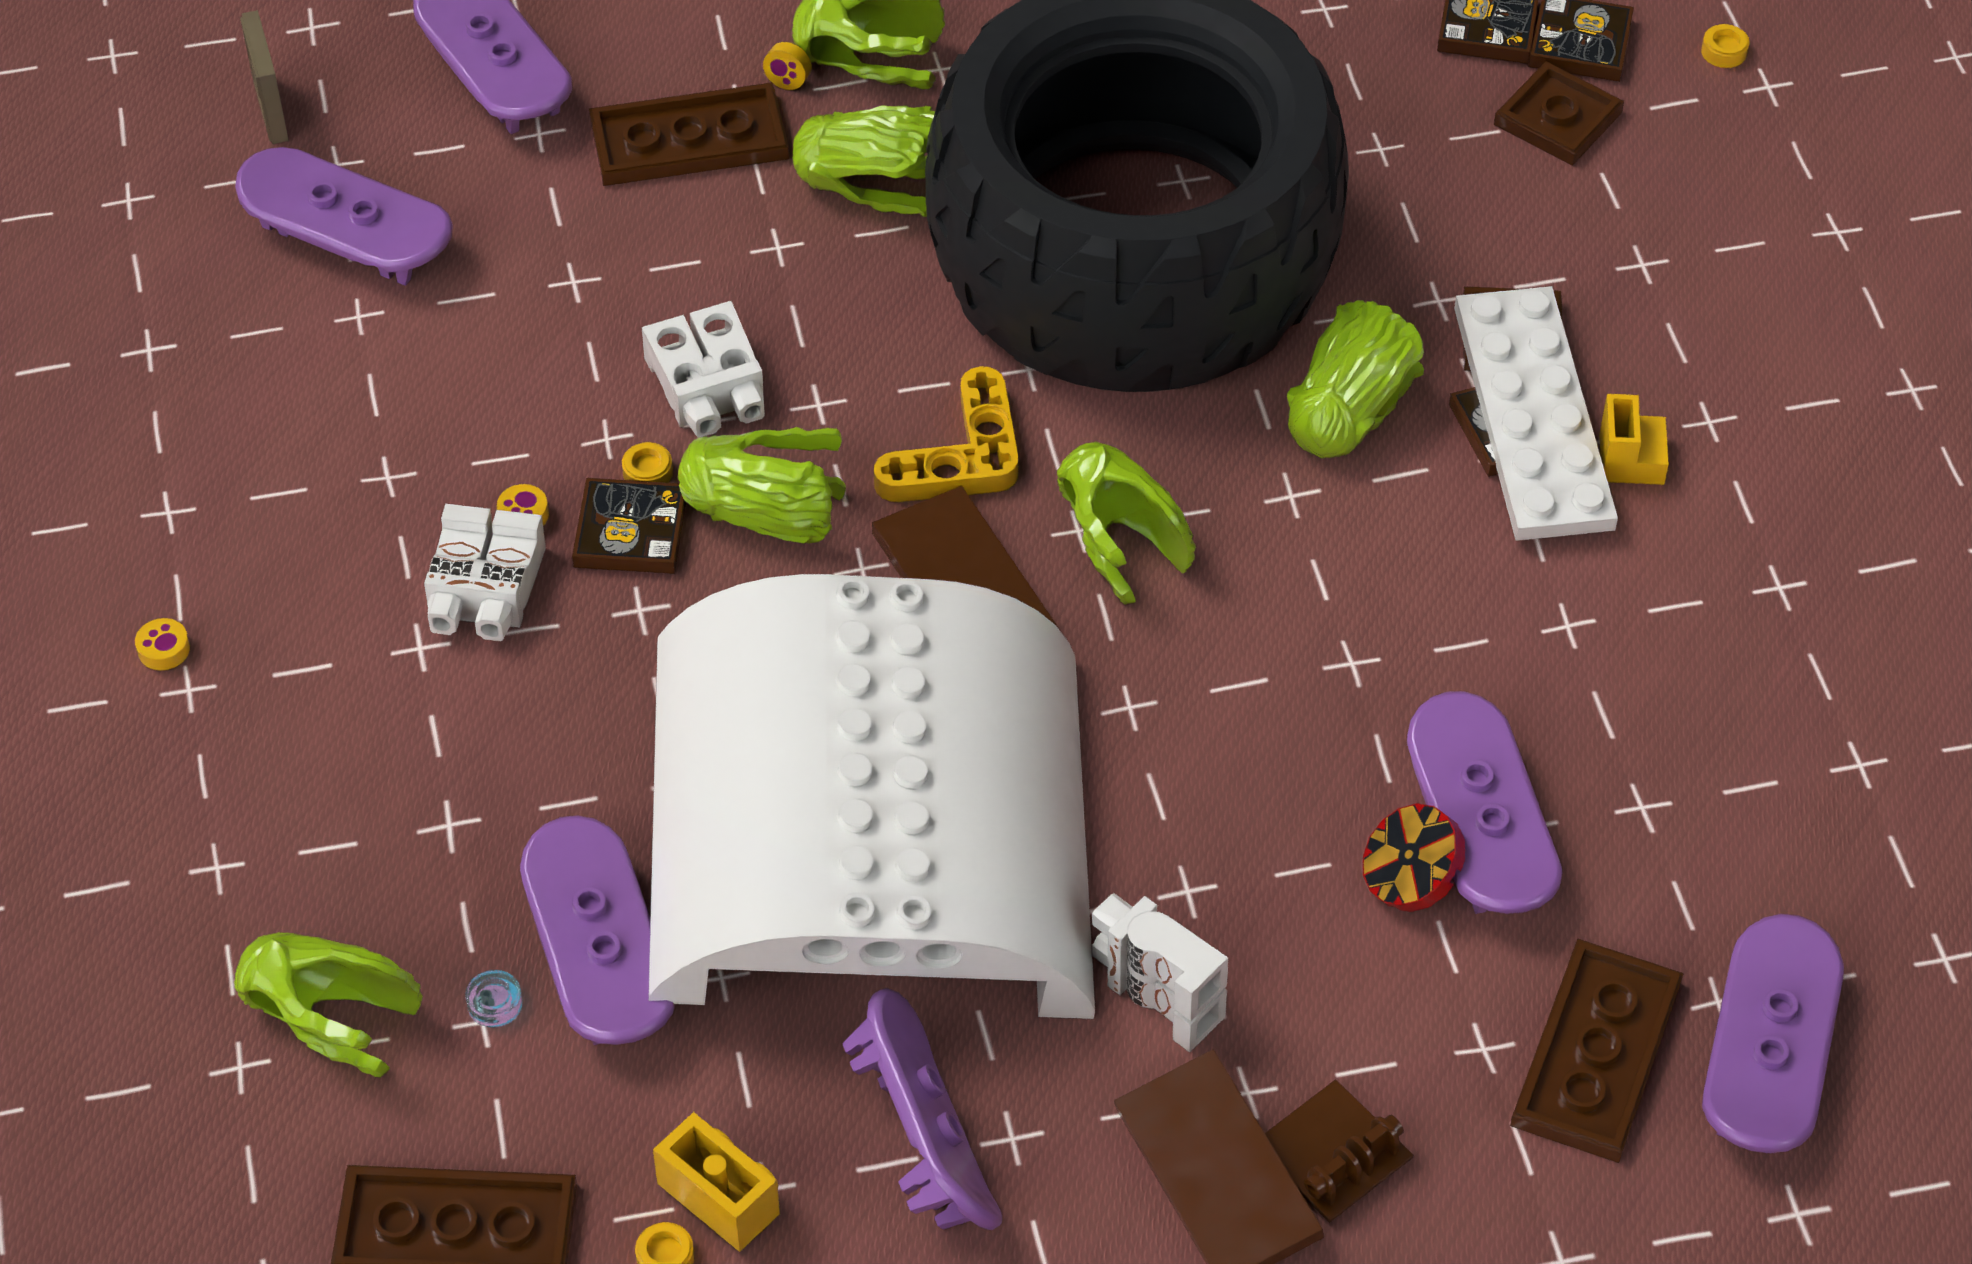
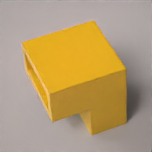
M1607 394L1599 432L1600 456L1607 481L1612 483L1664 485L1669 466L1666 417L1640 416L1639 395Z

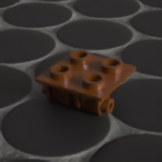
M1336 1079L1265 1133L1302 1196L1329 1223L1414 1156L1399 1141V1136L1404 1133V1129L1396 1117L1388 1115L1386 1118L1380 1116L1375 1118Z

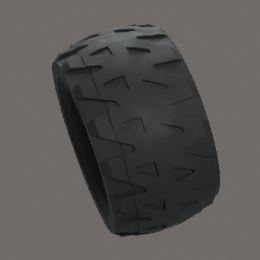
M1021 0L989 20L981 28L980 34L970 45L966 54L957 55L948 72L938 99L926 147L927 221L939 265L947 282H952L955 295L960 301L964 315L983 336L987 334L995 343L1014 356L1015 360L1045 375H1050L1076 385L1101 390L1154 392L1179 389L1206 383L1209 380L1256 362L1276 347L1289 327L1299 324L1306 316L1327 277L1342 236L1349 178L1348 151L1339 106L1335 99L1333 85L1324 66L1319 59L1309 53L1297 33L1280 18L1251 0ZM1139 149L1173 154L1202 164L1229 180L1237 189L1220 199L1190 210L1159 215H1127L1100 211L1079 205L1053 193L1035 179L1056 165L1083 155L1110 150Z

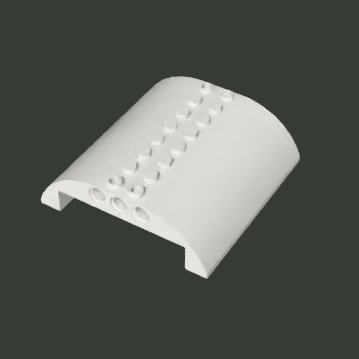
M799 574L769 577L738 584L702 599L672 620L658 636L649 1001L668 1000L674 1004L705 1005L709 969L1037 981L1038 1017L1093 1019L1095 1015L1076 659L1070 643L1057 626L1039 611L1023 602L984 587L933 579L830 574Z

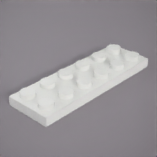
M1552 286L1457 295L1454 309L1495 457L1496 468L1515 540L1615 531L1618 516Z

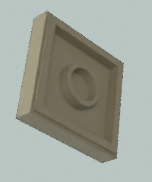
M258 10L241 13L242 17H240L251 74L269 142L272 141V144L289 141L276 75Z

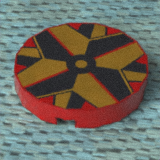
M1419 803L1398 808L1385 817L1370 835L1363 854V877L1370 892L1388 906L1407 912L1429 908L1444 898L1454 886L1450 881L1455 876L1456 870L1461 872L1465 862V838L1458 823L1435 806Z

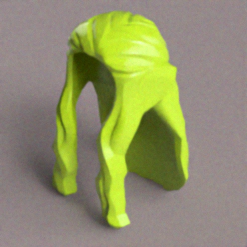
M802 0L794 15L792 38L793 43L807 53L811 63L816 62L818 65L840 67L860 78L877 80L889 85L903 83L910 87L930 89L936 81V77L931 71L862 63L854 55V51L860 53L878 52L889 57L924 55L929 52L931 44L937 42L942 34V29L945 26L944 7H941L940 0Z
M881 105L856 112L842 113L835 111L833 115L813 116L803 123L795 135L792 157L794 169L797 175L814 189L837 192L852 202L868 204L880 212L919 213L923 217H927L926 197L912 196L908 193L889 192L881 189L859 188L847 183L843 177L884 175L891 178H902L903 176L913 179L925 178L927 159L925 153L927 152L928 134L935 111L930 106L913 108L905 105Z
M1357 300L1337 306L1333 322L1318 339L1309 371L1303 383L1290 388L1287 393V401L1290 407L1288 427L1293 439L1303 450L1319 458H1334L1347 455L1363 441L1371 430L1378 428L1382 424L1385 416L1395 409L1398 400L1411 386L1414 378L1420 377L1424 373L1423 365L1419 362L1424 355L1423 341L1415 325L1406 322L1399 314L1392 312L1388 305H1378L1374 301L1364 302L1363 300Z
M795 427L781 431L757 430L740 435L699 437L689 444L678 469L680 492L683 499L697 511L710 515L712 521L724 520L733 525L745 527L757 533L798 543L820 542L832 530V525L830 524L831 496L840 501L845 495V483L839 477L825 476L823 469L820 466L814 465L811 461L802 463L792 462L770 456H757L742 450L753 445H762L774 449H800L808 451L827 449L838 451L842 443L841 433L838 429L833 428L806 431Z
M1099 442L1080 445L1062 461L1057 470L1059 491L1071 503V507L1075 511L1076 518L1083 529L1082 541L1086 545L1085 550L1092 560L1096 571L1107 579L1113 593L1123 604L1135 603L1136 599L1132 589L1117 568L1126 565L1127 562L1122 550L1117 547L1106 532L1112 523L1126 525L1141 533L1158 548L1182 574L1187 571L1195 560L1194 551L1196 545L1192 539L1193 534L1183 512L1175 503L1171 494L1157 483L1140 465L1121 450Z
M283 932L260 936L248 945L240 957L234 981L238 996L244 1001L245 1005H249L253 1009H262L265 1013L287 1023L297 1039L306 1042L308 1048L321 1053L332 1061L351 1064L361 1072L371 1074L374 1077H382L390 1070V1067L381 1059L360 1051V1049L368 1047L372 1038L362 1030H355L312 1011L313 1005L325 1000H354L395 1010L407 1015H416L423 997L420 992L421 985L414 981L413 975L381 954L371 952L357 945Z

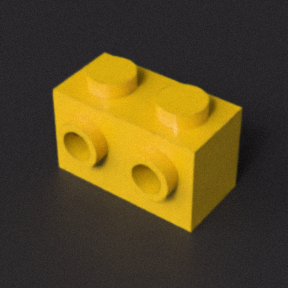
M693 1112L653 1149L657 1184L739 1252L780 1214L778 1182L774 1175L764 1165L753 1161L737 1148L726 1134L710 1126L696 1113Z

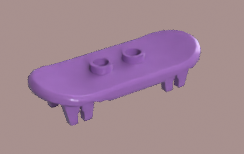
M413 0L415 20L422 28L426 37L474 98L483 105L490 115L497 117L501 123H506V129L510 134L519 131L520 120L537 118L548 113L551 116L560 113V106L568 99L572 91L571 76L510 0Z
M278 147L262 150L245 160L237 172L235 188L239 203L250 216L259 219L263 228L270 231L272 228H276L278 234L288 237L290 235L351 261L378 267L380 275L390 279L396 273L397 283L405 286L411 280L413 268L422 266L437 257L452 238V221L449 214L441 206L299 149Z
M1449 691L1431 697L1417 709L1410 720L1407 746L1426 805L1435 806L1458 823L1465 838V862L1462 871L1456 870L1453 877L1458 892L1472 903L1475 914L1483 913L1487 910L1505 914L1523 913L1541 907L1550 901L1559 890L1562 866L1508 720L1493 703L1479 695L1465 691Z
M578 815L566 816L544 824L531 836L523 849L520 873L533 919L568 1023L583 1038L591 1040L593 1045H619L649 1037L666 1024L673 1014L675 1004L668 1000L649 1001L650 915L625 844L609 826L594 818Z
M1789 914L1764 917L1744 931L1738 938L1732 952L1703 1091L1702 1109L1707 1121L1717 1132L1716 1135L1722 1136L1732 1144L1750 1151L1777 1153L1796 1148L1812 1135L1817 1122L1843 983L1844 965L1839 947L1826 930L1814 921L1799 915Z
M889 988L875 992L868 1002L867 1019L842 1044L845 1052L851 1056L863 1049L861 1055L850 1061L855 1073L860 1075L872 1069L878 1073L881 1072L882 1076L877 1078L880 1087L886 1092L889 1091L910 1144L918 1149L924 1158L898 1181L902 1192L907 1195L922 1187L917 1195L906 1201L910 1211L915 1214L930 1209L936 1211L948 1204L946 1210L934 1217L937 1226L941 1229H947L969 1221L983 1229L993 1230L1002 1223L1001 1210L982 1176L935 1064L921 1021L908 1000L899 992Z

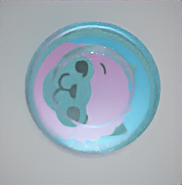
M489 970L480 973L470 981L466 988L465 998L469 1015L476 1023L482 1026L494 1028L507 1025L521 1012L523 999L520 984L514 976L505 971Z

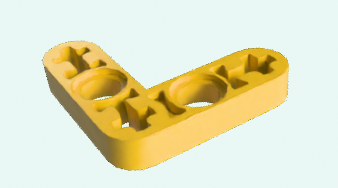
M979 366L971 368L961 378V407L968 444L893 451L877 459L874 464V488L882 499L890 502L930 499L959 486H962L968 495L992 493L1007 490L1015 484L1018 479V451L1005 380L1001 373L990 367ZM979 388H986V392L989 394V404L981 405ZM993 422L1000 425L1002 430L997 434L985 435L976 430V428L982 423ZM998 452L1000 470H993L990 464V453ZM942 465H951L960 471L951 478H941L933 473L934 469ZM918 470H924L923 479H918ZM900 473L901 480H893L891 474Z

